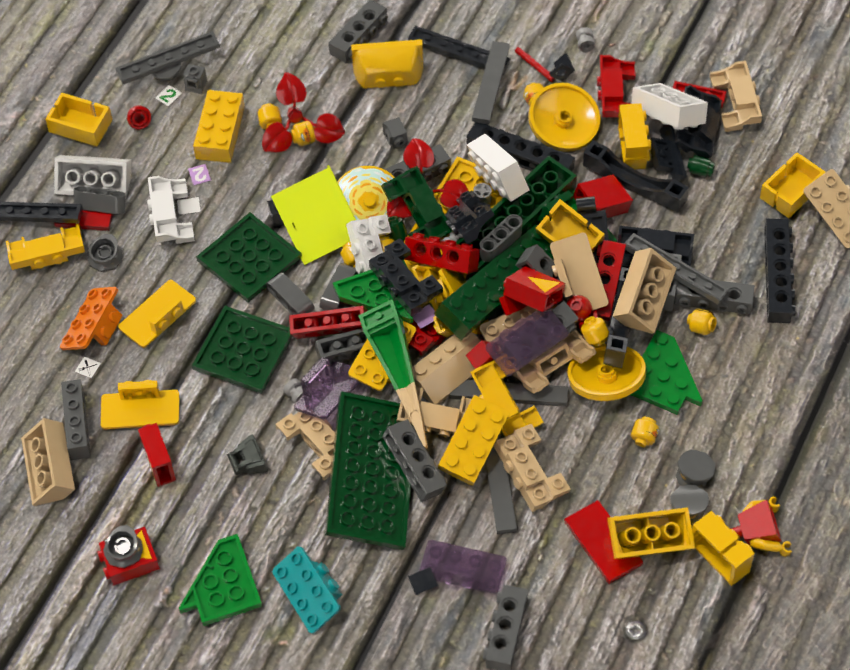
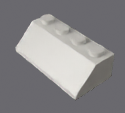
M68 155L55 157L54 194L74 195L75 187L85 186L121 191L126 194L127 198L131 180V159Z

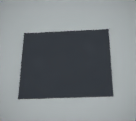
M431 567L408 576L415 595L438 586Z

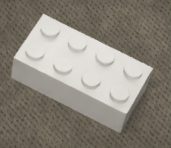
M662 83L633 87L631 104L641 103L642 110L646 111V115L649 118L658 119L662 124L671 125L677 130H682L684 127H698L700 124H706L708 102Z
M484 134L467 144L470 151L468 156L476 165L474 167L478 176H482L486 183H490L494 190H498L503 198L506 197L511 202L529 191L518 162L489 136Z

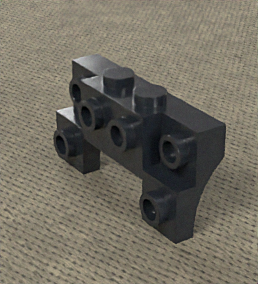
M692 85L685 87L684 93L708 102L706 124H700L698 127H688V130L685 128L677 130L674 143L686 153L693 151L697 156L708 159L713 154L722 100L716 95L701 92Z
M472 190L462 193L460 198L456 199L459 206L451 207L445 214L447 218L445 223L449 230L455 236L459 235L466 244L476 240L482 226L494 216L492 209L487 204L478 206L474 212L470 209L480 201Z
M619 225L618 243L624 244L635 233L667 253L682 255L681 261L691 267L694 234ZM625 250L622 263L624 268H630L634 256L627 250Z
M398 239L385 246V252L369 260V268L378 277L380 284L386 286L393 299L396 298L412 317L421 312L429 301L442 293L443 287L433 275L420 282L402 262L403 259L411 255V250L401 239Z

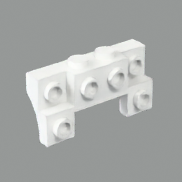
M160 176L148 177L150 200H147L149 211L152 210L149 218L150 224L154 225L157 243L176 240V244L195 241L192 222L177 223L174 199L188 197L186 179H167Z
M387 214L350 221L346 224L351 242V252L355 258V268L358 274L371 270L369 268V260L383 253L379 236L391 233Z

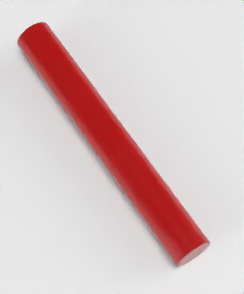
M520 47L515 49L514 52L550 82L556 79L551 77L550 72Z

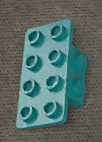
M298 546L273 568L272 573L310 633H316L340 611L341 607L337 600L342 594L338 589V583L329 575L328 567L324 563L311 561L304 548Z

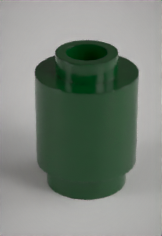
M694 155L693 158L689 159L687 168L690 169L689 173L702 177H712L715 163L710 159Z
M397 216L388 218L391 233L388 234L390 239L394 241L401 239L404 242L408 232L402 218Z

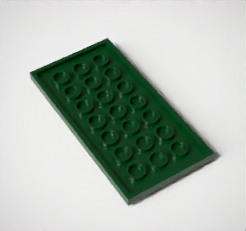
M343 391L340 392L325 528L326 536L399 550L405 549L411 484L383 438L387 427L399 423L397 422L400 403Z

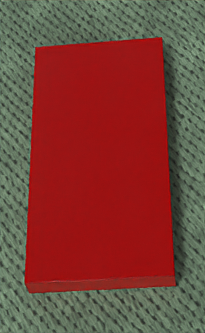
M599 500L564 518V522L605 580L610 584L642 566L643 560L640 556L614 559L607 521L610 515Z

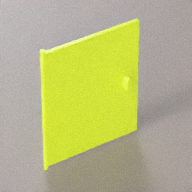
M329 165L326 169L271 196L296 249L302 253L300 258L304 265L350 242L346 224L356 219Z

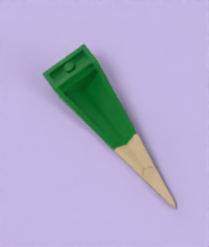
M391 299L358 316L368 341L396 390L423 446L427 448L428 444L403 320L400 317L396 302Z

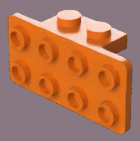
M116 287L93 288L88 292L86 300L79 308L76 318L72 321L71 327L62 339L60 345L62 350L86 349L92 338L101 346L108 344L123 316L111 304L118 293Z

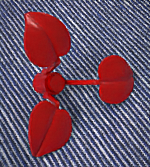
M288 72L284 73L277 85L276 97L284 105H291L292 103L293 105L287 111L289 119L285 128L280 122H274L266 128L262 138V148L266 152H283L287 150L292 144V134L287 131L290 123H299L301 120L310 121L296 107V102H303L306 98L307 91L305 85L298 77ZM331 113L320 115L317 118V124L310 121L311 125L316 127L314 129L315 139L319 142L331 143L339 140L345 134L340 120Z
M413 138L404 150L403 160L410 169L418 166L421 174H423V167L429 168L433 165L434 153L427 143ZM452 179L444 184V189L433 190V193L442 192L440 202L445 207L451 208L456 205L459 206L456 199L460 198L462 193L469 190L462 181ZM402 197L391 202L388 200V217L408 218L412 216Z

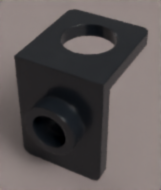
M564 53L554 62L555 68L549 74L553 78L564 81L575 71L567 53Z

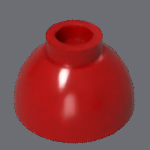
M142 105L133 106L127 113L129 126L136 130L146 128L152 119L151 112Z
M574 295L566 302L579 318L578 322L587 319L592 312L590 300L583 295Z

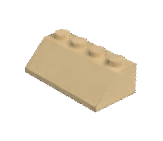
M652 248L635 251L613 317L626 327L651 334L655 333L676 267Z
M472 332L462 341L454 334L412 367L416 387L424 388L422 396L430 403L440 404L450 396L454 389L472 378L470 372L475 370V368L466 357V354L480 342L478 337Z
M43 418L21 438L31 501L34 506L63 500L75 490L64 425L62 422Z

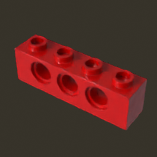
M413 233V236L405 237V244L411 250V255L404 260L469 274L478 271L480 249L473 248L472 244L463 243L458 245L454 240H445L444 242L440 241L439 237L431 236L426 238L424 234Z
M603 240V244L598 245L596 255L600 256L599 262L596 263L600 277L607 276L610 278L609 283L603 284L608 305L598 308L597 312L599 318L610 321L626 244ZM606 258H612L614 263L611 266H607L603 261Z
M364 306L289 315L290 334L296 339L358 330L362 328L358 315L368 310Z

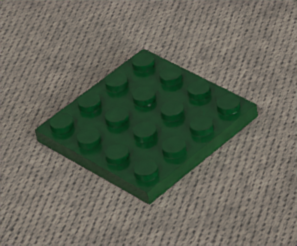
M249 212L198 254L196 259L249 303L267 287L266 283L281 272L284 273L302 256V253Z
M224 306L196 356L192 369L262 394L292 338L290 328Z

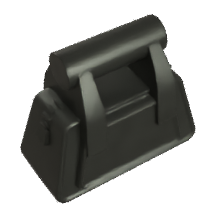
M253 434L249 435L238 444L237 448L227 454L235 475L268 472L266 462ZM238 459H242L243 462L239 464Z

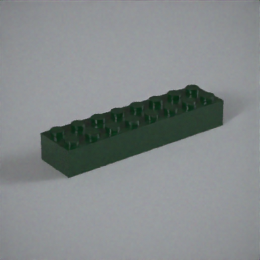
M548 156L525 177L529 191L511 202L506 197L502 198L492 208L494 216L485 222L478 234V238L469 244H472L473 248L480 249L482 239L504 219L513 214L522 218V235H524L534 225L537 226L540 223L538 218L542 212L541 208L547 201L551 202L558 194H564L568 190L572 193L576 189L577 175ZM461 237L456 241L458 245L465 243ZM480 252L478 271L469 273L472 276L477 274L481 269H483L487 264L490 263L482 261V259L480 258Z
M536 225L446 298L434 313L461 341L502 307L499 298L504 296V281L507 277L520 270L516 263L525 249L537 244L554 260L550 243L536 232Z

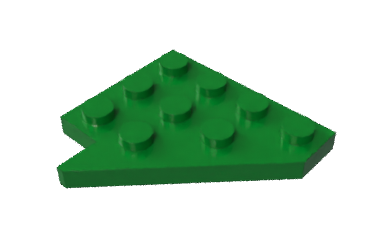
M372 270L333 282V289L339 301L354 306H364L367 310H371L393 299L386 286L380 284L378 277ZM396 298L393 299L396 302L401 319L407 323H413V317L410 316Z
M656 330L642 356L646 366L645 380L640 388L630 395L678 415L685 400L701 407L703 400L675 337Z
M238 534L217 541L179 606L180 614L198 609L202 624L205 626L262 607V602Z

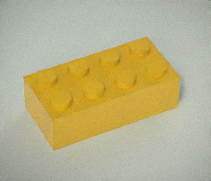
M207 91L193 145L197 160L231 163L245 108L243 93Z
M474 395L437 469L474 486L510 412Z

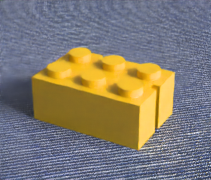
M65 93L59 95L54 104L55 108L52 107L45 119L50 133L96 147L113 121L109 106L98 103L92 105V101Z
M641 103L619 106L620 140H625L620 141L622 158L624 163L635 170L646 169L647 161H650L649 150H651V140L647 139L649 128L644 122L646 121V111L642 110Z
M796 152L786 162V165L781 166L762 184L760 199L772 207L776 205L777 211L790 218L808 200L803 192L804 188L826 172Z
M561 199L549 211V216L546 215L536 227V232L550 244L580 233H586L592 253L605 239V234L593 224L589 225L588 230V220Z
M710 511L693 524L692 533L695 549L731 586L750 572L754 557L752 548L748 544L739 541L738 534L733 529L730 530L719 515H715Z

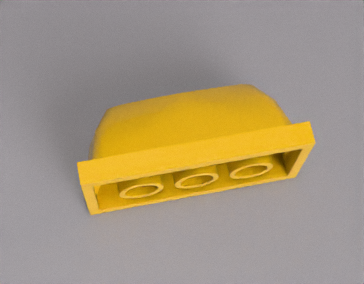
M422 39L351 45L353 72L357 82L363 88L415 85L422 76Z
M688 507L615 516L607 519L614 559L695 548Z

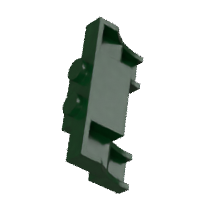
M418 166L381 185L389 202L400 197L403 198L419 228L410 232L408 236H413V233H421L426 238L433 236L441 239L452 232L445 223L447 218L443 213L441 205L435 199L433 190L426 183Z

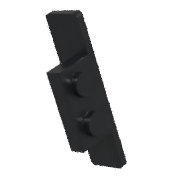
M664 124L660 129L661 139L650 138V152L655 170L671 173L672 179L682 183L687 175L680 149L674 143L676 137L675 129L671 125Z

